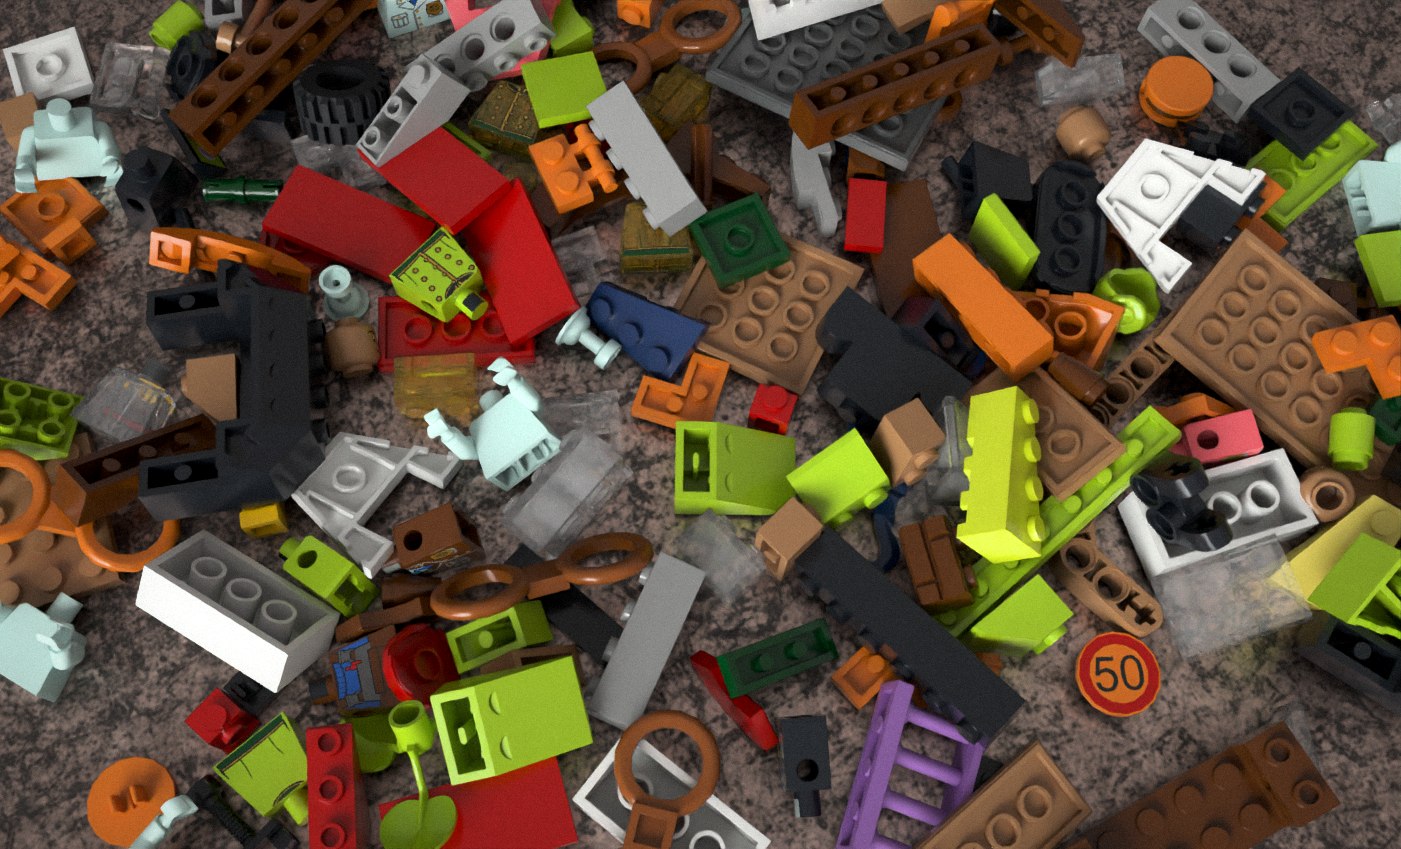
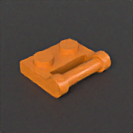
M957 0L953 3L947 1L937 6L924 43L978 22H982L987 27V18L993 3L997 0Z

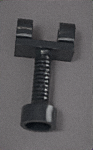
M212 774L201 778L185 794L198 807L196 813H200L203 810L209 811L243 845V849H263L269 841L277 849H297L301 844L300 840L280 820L274 818L258 833H255L221 798L224 786Z

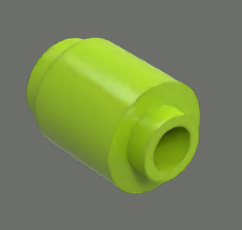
M177 0L152 23L153 28L149 31V35L162 50L170 54L177 40L183 35L189 37V31L202 32L205 29V25L202 22L204 15L193 3L188 1L185 4Z
M1348 407L1341 409L1340 413L1330 417L1328 456L1332 458L1333 467L1347 471H1360L1368 468V461L1372 460L1374 455L1375 418L1367 415L1366 410Z

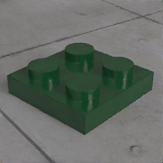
M758 192L709 211L688 225L720 290L790 262L791 254Z

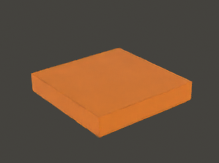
M36 177L34 183L39 193L17 192L0 205V213L48 260L54 257L55 254L41 239L72 216L87 230L109 212L75 177L38 181Z

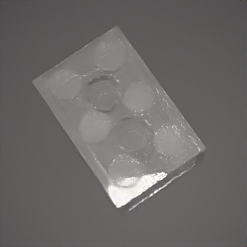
M584 424L578 431L572 430L564 437L559 445V450L561 451L550 463L544 462L536 469L531 477L533 483L522 495L516 494L508 501L503 509L505 515L499 521L535 554L546 561L556 559L565 548L572 545L634 473L619 453Z
M1275 533L1149 579L1181 657L1188 662L1314 619Z

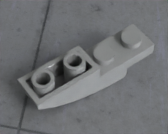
M793 131L790 152V181L796 210L811 207L820 239L835 236L837 223L842 220L839 200L837 198L832 199L829 190L832 187L829 166L831 155H835L836 152L835 142L833 140L808 150Z

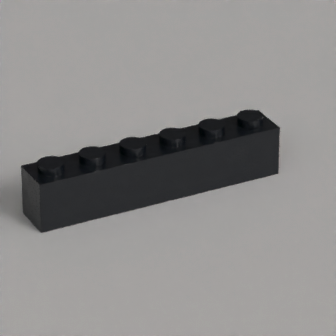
M831 527L795 560V575L797 576L795 580L799 587L811 597L815 594L827 604L826 610L838 623L844 625L847 622L859 633L857 635L858 640L867 650L873 654L879 651L890 661L889 668L901 681L905 683L911 681L923 692L921 696L931 709L939 714L944 711L957 723L955 725L956 730L966 741L973 745L978 742L984 749H987L1021 713L1026 702L1023 697Z

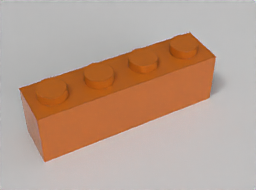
M948 233L912 259L915 280L932 298H937L960 327L1014 384L1052 357L1054 334L1049 325L1042 319L1036 320L1027 311V306L1022 298L1014 292L1010 294L1001 285V280L996 272L988 266L984 268L976 260L973 250L964 241L959 243Z

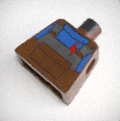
M395 625L384 627L331 651L328 655L331 675L309 680V692L313 704L316 706L336 700L339 713L347 718L389 714L402 701L396 697L387 684L383 672V652L389 639L399 632L398 628Z

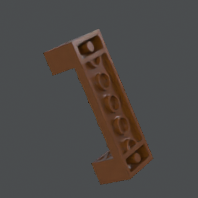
M1283 720L1263 725L1055 849H1249L1284 827L1301 828L1341 803Z

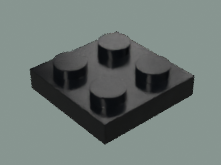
M1298 67L1250 108L1247 116L1300 160L1304 161L1348 123L1356 112Z

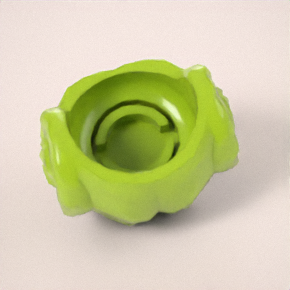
M1132 267L1125 270L1116 268L1108 271L1099 279L1091 294L1125 307L1117 333L1130 334L1148 328L1157 317L1160 308L1157 282L1152 274L1142 267Z

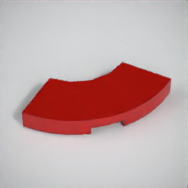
M699 650L689 658L712 696L748 737L766 751L778 743V737L764 709L754 702L747 694L730 699L716 657Z

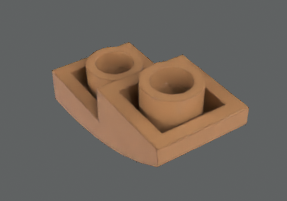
M884 0L881 4L883 12L900 36L927 20L931 23L937 6L947 1L953 3L957 0Z

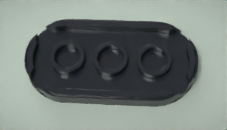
M1061 160L1049 166L1039 175L1034 185L1029 237L1039 248L1040 254L1030 274L1041 289L1049 290V294L1073 296L1074 292L1088 293L1102 277L1104 269L1108 217L1096 200L1097 196L1105 188L1103 182L1100 184L1094 177L1097 173L1092 168L1075 160Z

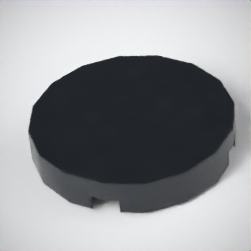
M195 30L189 31V37L183 35L177 40L167 62L166 74L171 75V84L166 83V89L171 99L177 102L184 100L216 69L217 49L213 38Z

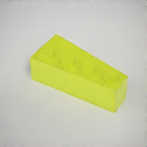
M1018 386L971 396L966 439L973 449V453L968 457H964L963 471L967 475L970 484L969 490L961 492L960 508L963 511L967 510L966 523L958 524L956 538L993 564L1042 556L1041 541L1045 539V526L1039 513V501L1043 499V487L1037 475V461L1041 459V448L1035 437V423L1039 421V411L1034 399H1030Z

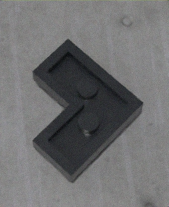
M1177 120L1172 132L1174 147L1193 151V155L1213 161L1216 159L1225 161L1229 159L1237 165L1246 166L1252 153L1249 141L1246 140L1245 136L1230 130H1226L1224 133L1209 130L1210 127L1196 120H1189L1188 123Z

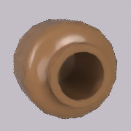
M1079 105L1062 114L1058 120L1059 125L1056 128L1055 134L1068 158L1075 161L1086 160V162H1092L1100 158L1106 152L1105 146L1111 139V131L1099 111L1093 107Z
M356 317L344 318L334 322L335 328L331 329L324 336L331 369L342 373L344 378L372 373L374 371L373 366L380 359L374 327L369 324L359 323Z
M1315 466L1304 471L1298 477L1301 496L1311 506L1318 521H1336L1353 508L1356 499L1355 487L1350 479L1337 469L1328 466Z

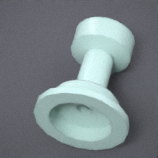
M333 265L322 271L319 276V285L325 293L323 305L328 317L335 322L349 317H356L358 320L363 318L370 305L369 294L364 287L353 282L349 271L342 266Z
M582 306L563 326L555 343L557 345L562 343L574 345L580 342L596 355L594 364L605 370L616 358L622 345L614 339L605 343L589 330L591 321L586 314L587 308Z

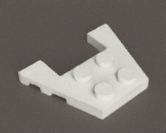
M1144 139L1097 196L1096 202L1139 260L1152 274L1161 289L1169 294L1191 268L1192 263L1160 242L1164 235L1207 184L1242 206L1264 180L1266 173L1252 168L1250 171L1232 166V162L1222 159L1213 161L1195 156L1193 151Z
M339 432L325 447L326 459L298 487L291 497L368 578L372 579L392 555L394 546L392 541L362 526L407 473L444 490L464 463L463 460L451 451H448V455L430 453L429 447L414 445L411 449L391 446L389 440Z

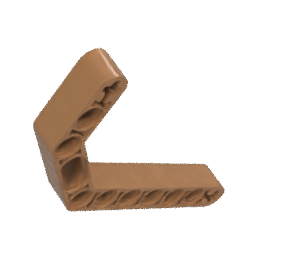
M1190 293L1107 377L1106 381L1111 386L1103 397L1091 409L1084 406L1109 430L1176 361L1170 354L1160 351L1156 347L1158 344L1153 340ZM1131 369L1138 371L1143 376V379L1135 376ZM1106 394L1115 397L1119 405L1110 402ZM1042 485L1043 500L1045 501L1051 493ZM1094 519L1049 559L1050 569L1054 577L1114 632L1127 633L1142 640L1160 628L1164 614L1159 603L1097 549ZM1066 554L1076 556L1081 563V569L1070 566L1066 560ZM1098 582H1104L1109 585L1113 593L1112 598L1104 596L1099 591ZM1124 600L1126 604L1121 609L1118 608L1117 605ZM1137 614L1141 617L1139 624L1134 620Z

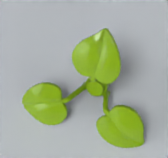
M407 700L396 705L389 714L361 718H341L340 724L353 723L362 773H373L387 768L393 762L396 753L406 751L411 760L419 790V800L403 801L394 806L384 816L379 834L384 848L440 849L455 830L458 814L456 806L449 796L442 795L428 799V789L418 755L427 752L433 745L435 732H438L435 716L429 719L420 701Z

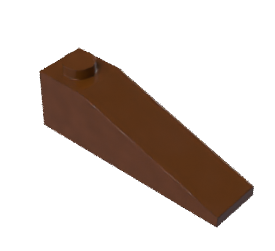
M997 0L993 3L992 7L1069 69L1076 66L1086 37L1060 0Z
M202 413L62 463L59 466L51 500L76 527L110 515L138 499L140 461L216 449V426Z

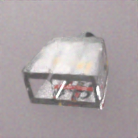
M149 358L138 376L120 367L113 368L72 411L70 416L85 429L115 444L166 427L176 407V401L166 390L161 388V385L171 370L152 358Z

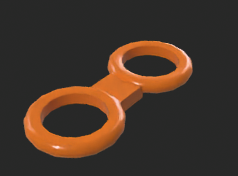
M0 449V467H10L22 472L31 481L34 489L32 502L27 511L14 522L0 526V545L22 539L34 529L76 537L81 550L94 564L113 572L141 571L145 564L176 545L181 534L182 518L164 521L160 537L147 550L135 554H117L106 549L96 539L94 533L95 521L76 527L51 500L54 486L51 485L47 471L33 457L14 449Z

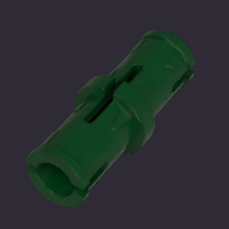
M239 175L237 179L206 177L203 183L204 185H209V187L203 186L202 189L206 202L232 201L248 206L250 202H275L284 187V182L282 179H250L248 175Z

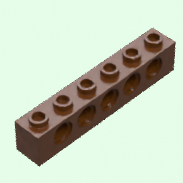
M286 0L167 116L191 141L212 157H215L372 3L371 0Z
M978 22L796 91L788 124L805 147L810 150L989 79L1003 46L982 22Z

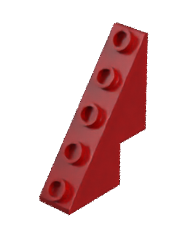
M353 723L309 727L306 729L309 849H366L371 819Z

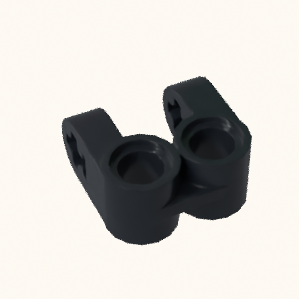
M1163 451L1130 476L1129 482L1135 495L1141 502L1150 507L1146 511L1147 522L1162 540L1201 552L1221 549L1232 541L1234 534L1225 514L1208 509L1203 499L1198 495L1209 484V479L1199 459L1175 454L1171 451Z

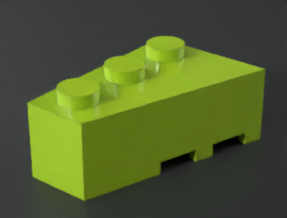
M1362 532L1353 544L1345 550L1343 556L1307 598V601L1348 624L1355 626L1357 624L1374 632L1392 635L1401 640V550Z

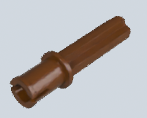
M696 123L691 127V185L709 212L712 211L713 205L716 204V199H712L713 126L708 123ZM690 232V233H689V238L694 239L693 236H692V234H691V232Z

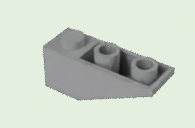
M421 53L356 146L375 166L381 167L447 122L468 95L470 89L450 70Z

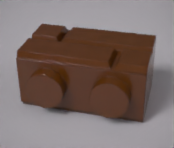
M939 515L926 519L922 523L917 522L899 528V537L919 606L933 617L949 612L951 609L956 610L973 605L975 600L972 590L979 588L971 563L963 564L960 551L967 549V546L956 538L957 526L952 527L946 515Z

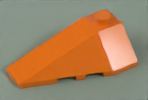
M1003 286L1010 294L1013 292L1018 294L1026 304L1027 311L1036 320L1042 319L1051 328L1054 334L1053 355L1042 363L1040 367L1052 378L1054 377L1047 371V368L1061 352L1099 372L1101 371L1124 315L1125 307L1088 293L1074 292L1073 296L1049 294V290L1036 289V292L1012 291L1010 287Z

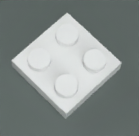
M75 27L3 49L17 97L33 92L44 108H46L48 102L53 99L61 98L69 101L98 91L81 36Z

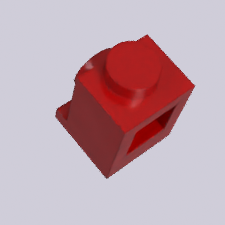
M759 383L749 411L747 428L786 436L796 409L798 396L791 394L783 386L776 384L766 386ZM759 418L764 419V420H767V421H770V422H773V423H776V424H779V426H778V425H775V424H772V423H769V422H766V421H763V420H760Z
M217 687L184 721L208 745L222 750L227 755L248 740L262 725L256 717L252 716L230 694Z

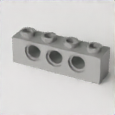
M501 0L425 52L424 55L447 68L452 73L454 72V75L470 89L469 95L472 92L483 89L488 81L500 73L513 69L518 61L530 53L543 49L547 42L556 37L557 34L540 0ZM417 59L405 66L407 72Z
M1158 0L1147 8L1137 28L1165 57L1185 56L1202 64L1213 80L1214 90L1211 100L1236 124L1247 117V113L1256 102L1281 82L1269 68L1264 66L1243 44L1239 43L1226 31L1217 20L1213 19L1201 8L1195 0Z

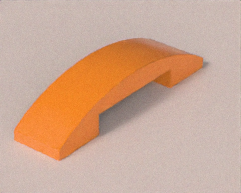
M154 227L151 231L150 265L187 275L193 267L217 273L218 260L229 259L264 268L299 289L308 297L311 269L273 248L244 238L200 229Z

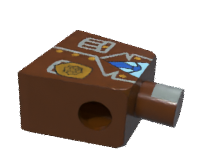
M449 502L395 526L392 530L396 544L393 545L394 552L384 563L382 569L386 574L404 568L415 575L432 576L486 558L475 520L452 502Z

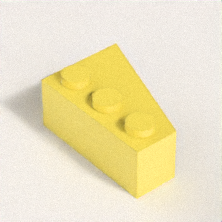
M1374 494L1356 498L1354 506L1349 512L1336 521L1326 522L1316 530V533L1301 545L1292 549L1286 554V557L1271 569L1262 573L1256 580L1309 612L1324 611L1307 601V598L1340 560L1345 550L1353 544L1362 532L1395 547L1401 537V510Z

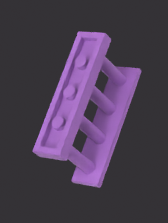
M896 680L882 683L880 686L835 849H911L912 846L879 834L876 826L881 810L886 807L930 825L937 826L973 793L981 757L986 749L978 742L973 745L966 741L956 730L955 725L957 723L955 721L914 705L911 699L914 690L913 685ZM911 722L958 741L952 765L950 766L902 747L900 737L904 724ZM898 764L947 783L941 808L939 809L892 791L888 784L892 767Z

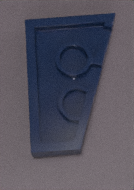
M609 281L599 283L585 306L587 308L586 314L595 326L610 339H614L622 345V349L656 379L668 383H673L712 325V323L703 319H694L681 313V310L671 306L665 307L647 300L646 296Z

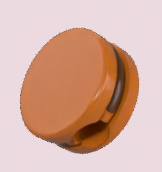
M1178 55L1167 56L1156 61L1149 69L1139 89V103L1143 111L1152 120L1165 126L1175 127L1177 120L1188 123L1189 120L1198 119L1213 95L1214 85L1210 73L1196 60Z

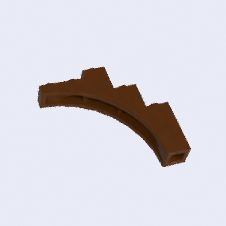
M687 119L666 146L691 183V127L694 123ZM713 134L712 197L735 202L758 192L767 208L771 186L758 174H750L737 166L727 155H719L717 153L718 138ZM587 157L577 161L582 172L592 167ZM611 162L615 170L613 177L618 184L616 190L605 193L601 184L591 188L594 196L593 202L560 215L543 181L530 196L553 245L574 225L595 211L623 199L633 197L624 183V180L629 178L624 168L618 171Z

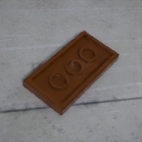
M925 179L887 184L883 250L881 254L867 253L882 313L890 319L907 297L932 298L915 280L912 260L942 238Z

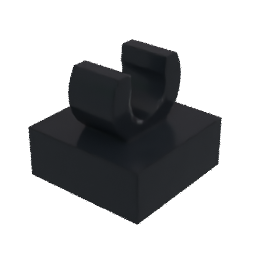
M238 671L223 689L252 716L258 718L288 685L279 692L274 693L246 674Z

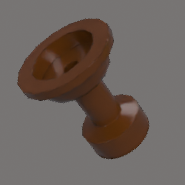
M1026 33L1010 41L1005 36L996 38L1003 46L997 59V63L1001 67L1013 62V54L1029 48L1034 53L1042 54L1045 57L1051 55V53Z

